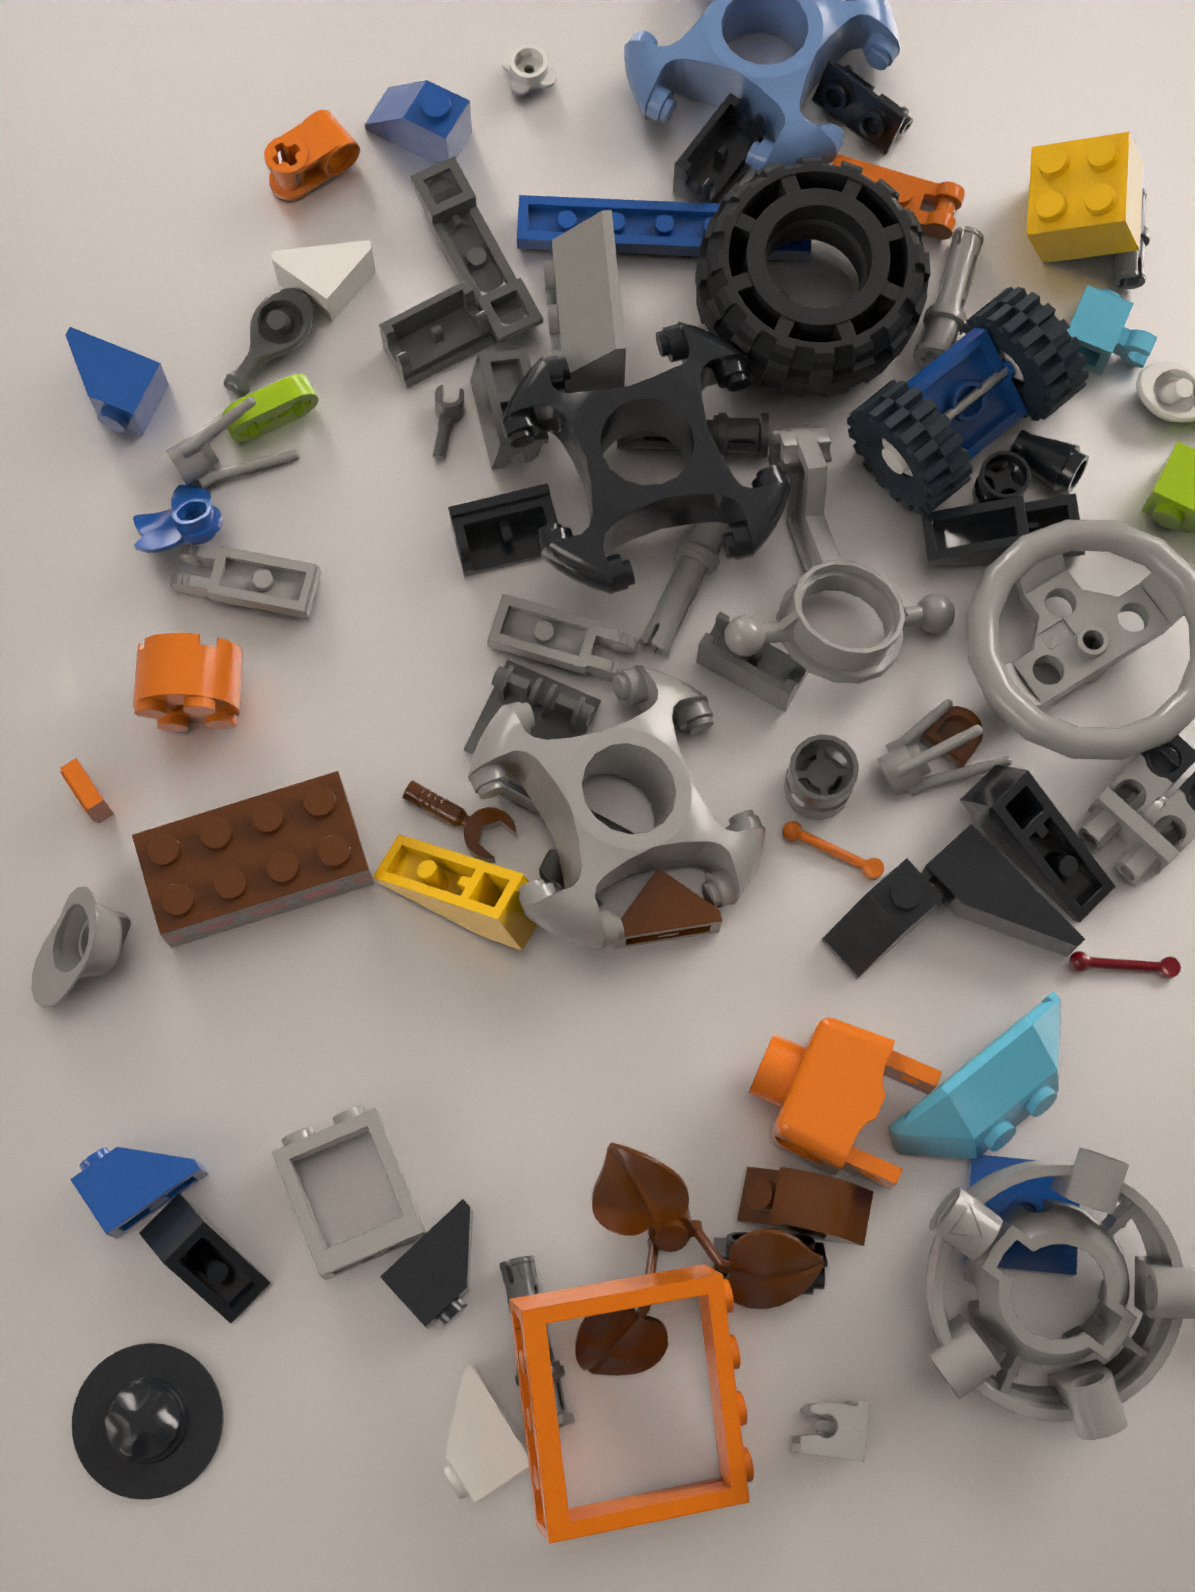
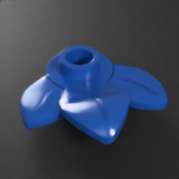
M178 485L171 498V509L135 515L133 517L134 524L141 536L134 544L135 549L146 553H157L170 550L182 543L199 545L213 539L223 525V518L219 509L212 506L210 492L191 485Z

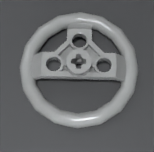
M1066 519L1019 537L985 569L967 611L968 662L988 705L1025 740L1071 759L1124 760L1171 742L1195 719V568L1162 538L1116 520ZM1069 551L1111 552L1144 565L1152 573L1141 583L1119 597L1082 590L1068 572L1063 554ZM1016 583L1022 606L1035 622V630L1031 651L1012 663H1004L999 652V617L1010 590ZM1051 597L1064 598L1071 605L1072 614L1066 617L1052 615L1046 608L1045 600ZM1124 611L1138 614L1144 622V629L1138 632L1124 629L1119 623L1118 614ZM1185 616L1189 627L1190 660L1178 690L1153 715L1119 728L1078 727L1041 711L1077 687L1096 682L1109 667L1164 634L1179 619ZM1041 663L1054 666L1059 672L1060 681L1053 685L1039 682L1034 676L1033 667Z

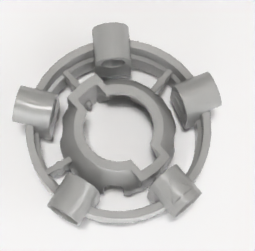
M1079 1147L1075 1162L1040 1160L1014 1164L982 1178L967 1191L961 1187L955 1188L940 1203L929 1224L930 1230L936 1234L928 1256L926 1291L931 1322L941 1347L930 1354L929 1358L959 1399L963 1398L973 1389H976L995 1404L1023 1416L1042 1420H1073L1078 1438L1083 1440L1109 1437L1127 1427L1128 1423L1122 1403L1138 1393L1162 1368L1177 1340L1183 1319H1195V1267H1183L1176 1241L1163 1218L1147 1199L1124 1183L1129 1164ZM1052 1176L1054 1177L1050 1187L1052 1190L1068 1200L1108 1214L1101 1222L1097 1217L1075 1204L1056 1199L1042 1200L1044 1212L1037 1213L1029 1212L1019 1203H1016L996 1214L984 1204L998 1193L1013 1185L1039 1177ZM1130 1219L1133 1220L1141 1235L1147 1255L1135 1256L1134 1306L1143 1315L1132 1337L1128 1336L1138 1317L1126 1309L1130 1291L1129 1274L1123 1250L1114 1236L1121 1228L1126 1226ZM1016 1240L1033 1252L1052 1244H1067L1086 1251L1096 1261L1102 1271L1104 1279L1101 1281L1098 1294L1100 1301L1095 1310L1081 1327L1077 1325L1062 1335L1063 1339H1048L1030 1332L1015 1313L1012 1303L1013 1279L997 1266L1004 1253ZM953 1247L967 1256L964 1267V1279L974 1285L978 1294V1300L969 1301V1311L980 1330L1000 1350L1006 1353L1000 1365L978 1334L960 1314L948 1321L944 1304V1279ZM1121 1344L1124 1346L1120 1353L1105 1366L1099 1360L1094 1359L1049 1374L1053 1386H1028L1013 1383L1014 1378L1018 1376V1370L1023 1361L1037 1365L1067 1364L1083 1359L1093 1352L1107 1360Z

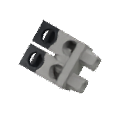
M1179 735L1169 743L1137 754L1088 809L1090 815L1078 832L1084 841L1098 851L1114 835L1127 845L1130 850L1119 860L1115 867L1133 885H1136L1154 871L1159 874L1195 839V772L1169 799L1163 796L1195 762V749Z

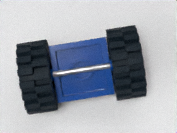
M1012 287L1006 288L966 320L967 323L963 325L962 330L966 334L910 380L907 382L900 380L898 383L895 380L888 382L850 413V416L847 418V424L850 426L848 434L851 439L856 441L853 445L856 453L862 455L865 459L863 465L867 471L872 470L876 475L877 479L875 481L882 488L884 486L890 490V497L896 502L901 499L906 509L910 511L915 509L917 514L922 515L934 511L970 481L971 477L969 475L973 473L972 466L967 463L970 459L1022 417L1026 418L1030 415L1032 421H1039L1041 418L1044 420L1086 386L1087 383L1085 381L1089 378V371L1083 367L1088 362L1086 355L1079 353L1077 350L1081 347L1077 336H1070L1067 331L1070 326L1063 318L1059 321L1054 315L1056 309L1049 303L1043 306L1039 295L1034 292L1027 295L1025 288L1022 287L1015 289Z

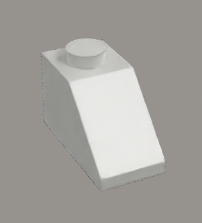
M471 1365L462 1372L445 1448V1455L451 1464L442 1470L460 1499L470 1494L474 1503H477L529 1468L527 1450L476 1367Z

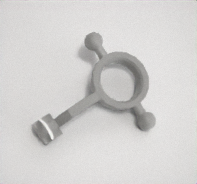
M802 427L772 431L768 438V461L770 466H780L781 470L789 477L791 490L788 499L787 524L806 573L785 592L776 615V622L761 624L759 620L751 616L742 615L736 617L726 626L725 644L734 654L748 657L756 654L764 644L782 642L790 657L808 672L836 683L859 684L880 677L895 663L904 639L903 627L920 626L924 631L934 634L944 632L954 622L955 607L949 598L936 593L924 596L917 603V606L904 607L903 601L892 583L877 571L856 562L842 561L824 516L828 470L826 463L832 461L830 453L831 438L827 429ZM825 590L843 591L859 597L877 613L883 624L885 638L879 645L867 649L846 648L830 642L811 628L803 615L802 602L810 595Z

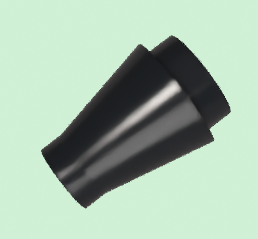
M1026 430L1020 431L1010 449V452L1017 453L1024 458L1030 467V471L1054 491L1062 488L1071 492L1081 479L1089 460L1088 455L1080 452L1079 445L1035 435Z

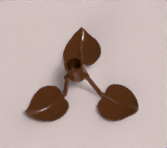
M616 1143L609 1144L602 1169L593 1188L591 1198L592 1210L599 1224L614 1233L634 1236L648 1230V1255L645 1275L656 1273L660 1249L666 1252L678 1251L687 1244L691 1237L696 1238L719 1271L728 1273L725 1279L730 1283L734 1302L740 1306L752 1309H769L781 1306L804 1293L820 1274L824 1263L823 1256L810 1250L795 1236L775 1229L753 1230L741 1236L731 1246L729 1260L724 1259L704 1233L701 1221L691 1220L688 1188L679 1174L664 1163L643 1152ZM651 1305L638 1307L636 1310L631 1308L587 1316L583 1319L575 1340L576 1360L583 1370H588L590 1373L598 1375L620 1376L646 1371L656 1365L667 1350L668 1333L666 1326L659 1319L646 1316Z

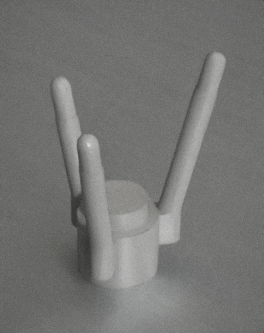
M248 397L223 416L220 413L193 436L166 450L186 485L188 486L199 480L203 489L220 480L296 460L299 458L300 453L297 450H291L217 470L212 469L211 466L219 462V459L208 441L256 405L254 397Z
M946 699L903 736L885 745L889 753L877 760L896 795L909 790L910 794L914 796L927 788L987 773L995 765L1008 767L1012 764V758L1005 756L922 777L931 772L927 764L928 762L967 743V741L981 735L983 732V728L980 725H975L922 753L917 744L907 749L913 741L952 708L953 702L950 699Z

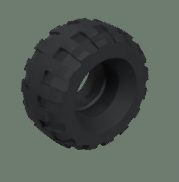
M822 157L797 158L794 165L785 167L781 162L778 164L775 162L755 171L753 178L742 186L736 184L722 199L716 213L709 220L700 244L695 274L696 305L701 324H705L708 332L731 343L747 356L752 373L751 381L759 387L766 383L782 389L781 395L803 398L805 393H820L825 395V397L847 393L850 387L864 381L867 384L883 373L888 365L901 354L919 323L927 300L928 282L931 275L929 252H925L921 239L923 229L914 212H911L909 208L903 209L899 204L898 198L900 194L881 178L875 182L862 174L863 168L846 161H842L841 166L823 164ZM797 240L824 242L835 247L848 258L857 273L859 288L854 297L836 306L826 308L804 306L790 300L774 285L766 268L767 259L774 250L789 242Z

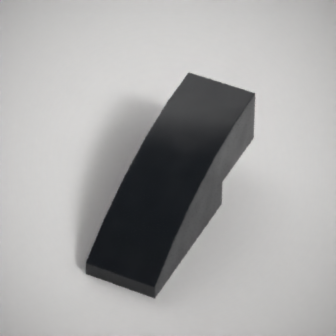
M1076 493L1031 502H1024L1022 495L933 511L924 515L921 514L928 563L932 565L956 566L990 565L1019 537L1066 519L1080 520ZM1069 551L1064 553L1063 557L1085 555V551Z

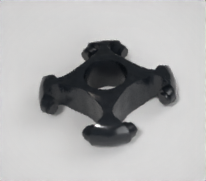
M680 321L675 325L663 327L662 331L656 332V342L661 357L668 356L671 363L682 360L683 364L631 386L563 393L560 391L566 389L565 382L571 381L566 357H558L557 355L546 358L541 357L529 369L516 387L501 422L505 438L513 448H522L532 444L535 441V437L540 433V429L551 432L561 441L573 461L585 488L590 525L582 534L573 536L570 528L562 527L559 523L541 527L537 531V543L540 554L546 562L574 581L609 594L627 590L628 586L635 585V577L629 559L622 561L619 554L608 557L606 555L612 549L630 540L660 529L693 523L728 524L727 533L722 534L721 538L727 559L735 558L739 560L753 557L775 529L791 490L786 473L778 465L768 466L757 472V478L751 483L752 488L742 486L733 476L707 426L702 391L706 387L717 383L719 387L727 388L730 392L741 391L749 387L752 383V373L748 364V358L735 346L719 336ZM649 432L665 437L676 445L686 459L687 466L678 476L662 484L640 485L624 480L611 470L603 454L618 439L633 433Z

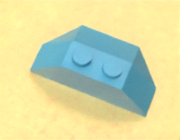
M1051 992L1041 1003L906 1114L889 1125L888 1130L892 1147L898 1154L978 1159L989 1149L995 1152L1004 1147L1015 1135V1127L1029 1115L1038 1117L1046 1112L1056 1101L1057 1092L1059 1091L1062 1025L1061 999L1054 992Z

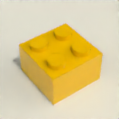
M1130 131L1031 148L1027 237L1042 263L1140 250L1144 162Z

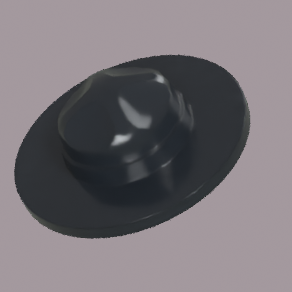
M156 1343L126 1347L99 1363L81 1386L72 1414L74 1447L80 1462L88 1474L110 1492L140 1500L171 1495L195 1481L205 1471L215 1456L224 1426V1409L221 1394L207 1368L195 1357L181 1349Z

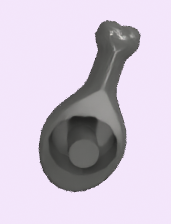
M296 288L281 289L265 298L258 305L250 323L249 352L235 371L226 375L223 384L227 390L232 391L240 398L246 396L250 392L251 381L266 363L292 352L305 341L313 324L314 307L312 300L304 291Z

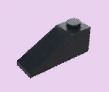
M995 765L960 799L986 835L1074 921L1081 922L1116 887L1028 770Z
M972 824L926 864L921 872L944 897L938 908L944 910L947 907L957 917L1068 957L1085 940Z

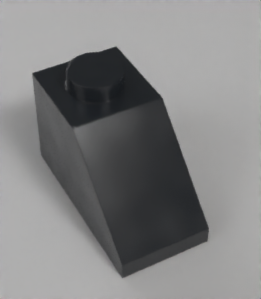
M906 858L868 891L821 941L849 972L858 979L936 910L944 897Z
M180 1193L139 1232L162 1263L229 1323H232L270 1284V1281L213 1223Z
M464 1199L453 1207L380 1276L427 1329H430L436 1322L444 1329L468 1306L462 1298L470 1291L473 1211Z

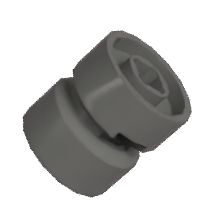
M820 734L807 738L796 747L791 756L784 780L786 800L796 813L807 819L823 820L835 816L845 807L858 779L859 770L856 754L847 742L836 736Z

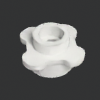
M533 44L521 45L512 53L506 54L502 60L503 69L509 72L512 79L510 83L511 91L517 95H526L529 90L540 86L550 88L556 81L555 71L549 69L548 52L542 46ZM526 69L534 70L532 73L525 72Z

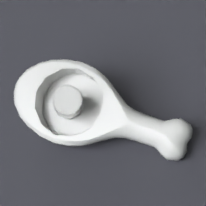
M1156 362L1141 370L1137 378L1136 389L1139 398L1150 412L1169 422H1195V372L1185 366L1171 362Z

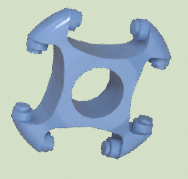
M714 0L696 24L680 40L669 46H658L656 38L645 30H639L633 34L624 46V61L629 86L645 119L650 118L659 123L661 121L664 123L669 122L677 105V101L673 99L674 93L719 108L731 93L741 99L743 106L741 114L747 121L752 122L756 115L760 114L765 122L764 135L766 137L761 143L755 141L752 144L745 163L750 165L752 170L757 171L775 162L776 164L781 162L784 167L794 165L797 158L822 157L823 164L834 161L844 144L845 134L840 127L832 123L815 125L805 119L802 110L809 94L820 82L828 61L832 60L837 63L843 55L852 49H863L866 61L871 67L877 70H885L891 66L894 59L899 55L900 42L894 14L887 0ZM764 32L782 38L793 47L796 54L778 64L760 65L743 60L730 50L728 44L733 39L747 33Z

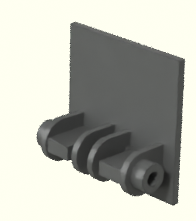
M507 660L505 666H499L493 676L491 685L494 688L464 747V751L474 755L483 732L502 705L527 702L531 706L535 718V726L531 728L530 735L535 738L550 740L586 735L601 700Z

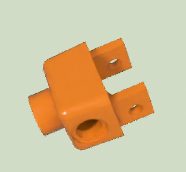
M829 1017L819 1021L806 1047L773 1033L748 1093L780 1107L770 1132L774 1144L834 1176L843 1169L890 1190L897 1184L903 1169L853 1147L854 1141L860 1130L867 1123L877 1118L886 1096L883 1088V1075L925 1094H930L936 1088L942 1071L892 1050L895 1040Z

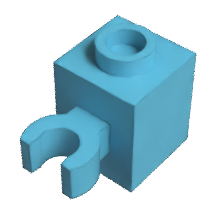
M1087 285L1069 325L1070 328L1067 330L1071 337L1077 336L1081 347L1077 349L1078 352L1086 355L1088 364L1083 368L1102 375L1112 353L1119 355L1126 363L1132 366L1143 368L1157 340L1155 335L1147 331L1130 330L1124 327L1134 303L1122 299L1119 294L1112 290L1097 289Z

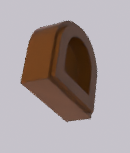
M952 706L950 710L921 735L919 742L927 748H931L975 725L982 727V724L977 715L971 710L960 706ZM983 732L981 735L940 757L956 768L964 767L980 745Z

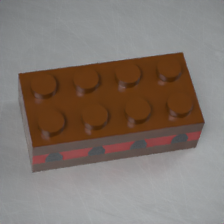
M338 771L132 834L160 936L171 948L374 884L348 797Z

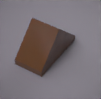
M657 868L620 919L624 927V938L618 940V943L614 944L615 949L718 933L722 924L721 911L660 868Z

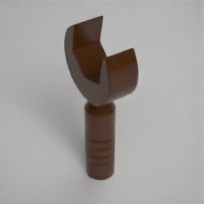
M414 780L408 784L404 791L403 799L435 815V817L453 827H463L466 848L476 859L488 863H496L495 857L481 846L483 832L502 826L517 839L516 826L513 819L501 809L486 807L477 810L469 816L464 808Z

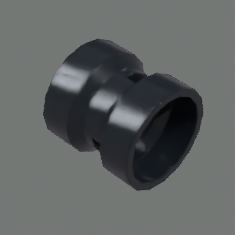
M998 451L989 455L982 463L979 475L973 486L972 496L974 503L1024 495L1031 479L1030 467L1025 459L1017 453L1010 451Z

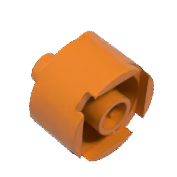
M164 633L145 638L144 646L140 643L137 646L133 698L134 714L140 717L158 719L157 728L167 732L188 731L189 723L205 724L207 727L221 730L236 728L237 716L240 714L243 665L242 648L231 641L217 638L216 647L201 645L200 634Z

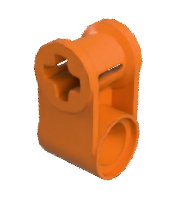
M318 110L308 116L302 123L282 136L273 139L267 145L264 157L265 164L271 171L269 174L270 188L273 194L280 199L286 201L299 200L332 177L347 171L356 162L360 154V147L330 111ZM279 151H280V153H281V158H282V161H281V162H279V158H278V152H279ZM296 175L299 176L300 184L298 186L296 181Z

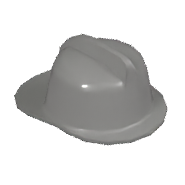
M85 886L77 887L69 895L59 919L43 943L36 958L31 988L35 1002L43 1008L54 1007L64 1000L79 978L102 976L109 973L114 968L131 926L130 918L124 913L98 904L93 892Z

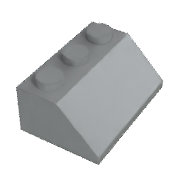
M612 210L600 211L552 240V259L543 260L545 290H555L556 304L547 305L550 335L559 334L560 349L552 350V356H565L571 375V381L565 382V393L625 387L626 343Z

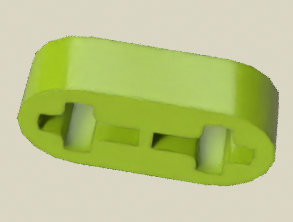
M293 374L236 400L224 410L222 416L248 397H254L256 405L227 427L235 442H248L306 415L315 408L319 398L306 375Z

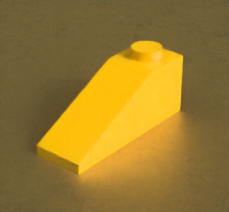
M398 834L373 876L377 883L481 937L522 951L537 926L524 916V910L519 901L520 893L518 888L529 882L524 874Z

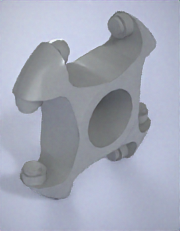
M635 665L632 668L622 670L618 675L613 676L612 679L613 689L617 698L621 701L624 700L630 706L638 704L642 712L640 715L605 731L572 738L545 740L530 735L531 728L535 726V718L532 708L527 702L502 705L487 725L477 744L468 775L475 793L479 794L482 800L495 797L504 792V785L510 780L509 775L514 776L523 785L553 836L566 888L557 892L554 883L545 884L543 879H536L518 888L520 893L519 901L524 910V916L542 929L561 939L595 950H602L605 947L618 943V940L624 938V927L619 916L616 913L611 914L606 908L599 910L595 899V894L633 874L657 870V868L699 865L710 871V873L706 874L705 883L702 884L704 900L717 908L732 905L738 901L752 879L758 866L765 838V827L762 826L759 817L754 815L753 810H746L732 816L728 820L730 825L726 828L721 825L704 803L686 769L677 743L673 721L677 722L680 730H689L690 734H697L710 728L714 722L707 697L674 676L642 665ZM612 774L627 778L641 788L650 801L655 819L654 829L649 832L636 834L612 830L599 821L586 804L582 781L591 775Z

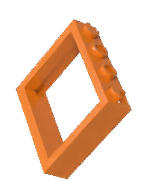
M707 1264L509 1299L536 1527L549 1544L750 1503L747 1482L753 1481L754 1468L747 1447H743L741 1426L747 1424V1409L742 1393L736 1390L734 1370L740 1368L741 1358L737 1340L729 1332L727 1313L733 1312L734 1299L730 1283L727 1279H723V1274ZM699 1296L720 1478L568 1508L546 1324Z

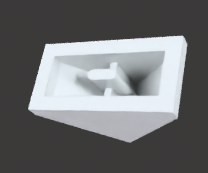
M370 240L271 251L278 284L285 289L296 288L304 291L312 300L314 310L331 322L335 320L376 273Z

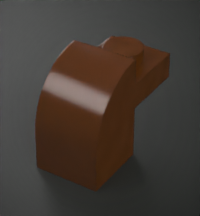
M747 1166L737 1221L753 1226L795 1231L817 1240L864 1246L874 1191L842 1179L785 1167H780V1170Z

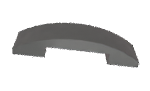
M453 156L411 175L410 180L449 264L460 283L466 279L469 281L475 293L476 305L480 312L486 311L490 322V332L497 342L501 343L542 324L543 317L522 279H517L480 213L476 203V195L455 157Z

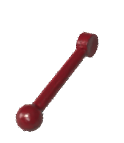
M1076 951L1072 953L1069 959L1070 967L1077 972H1083L1088 967L1158 972L1162 978L1172 979L1181 970L1179 961L1171 956L1165 957L1159 962L1089 957L1085 952Z

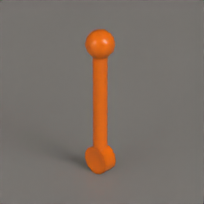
M788 821L782 827V834L787 840L803 841L862 869L863 875L869 880H877L884 873V864L880 859L870 858L865 860L802 830L801 825L797 821Z

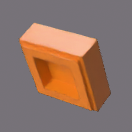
M77 758L60 767L62 770L60 772L83 809L94 822L97 821L99 824L114 814Z

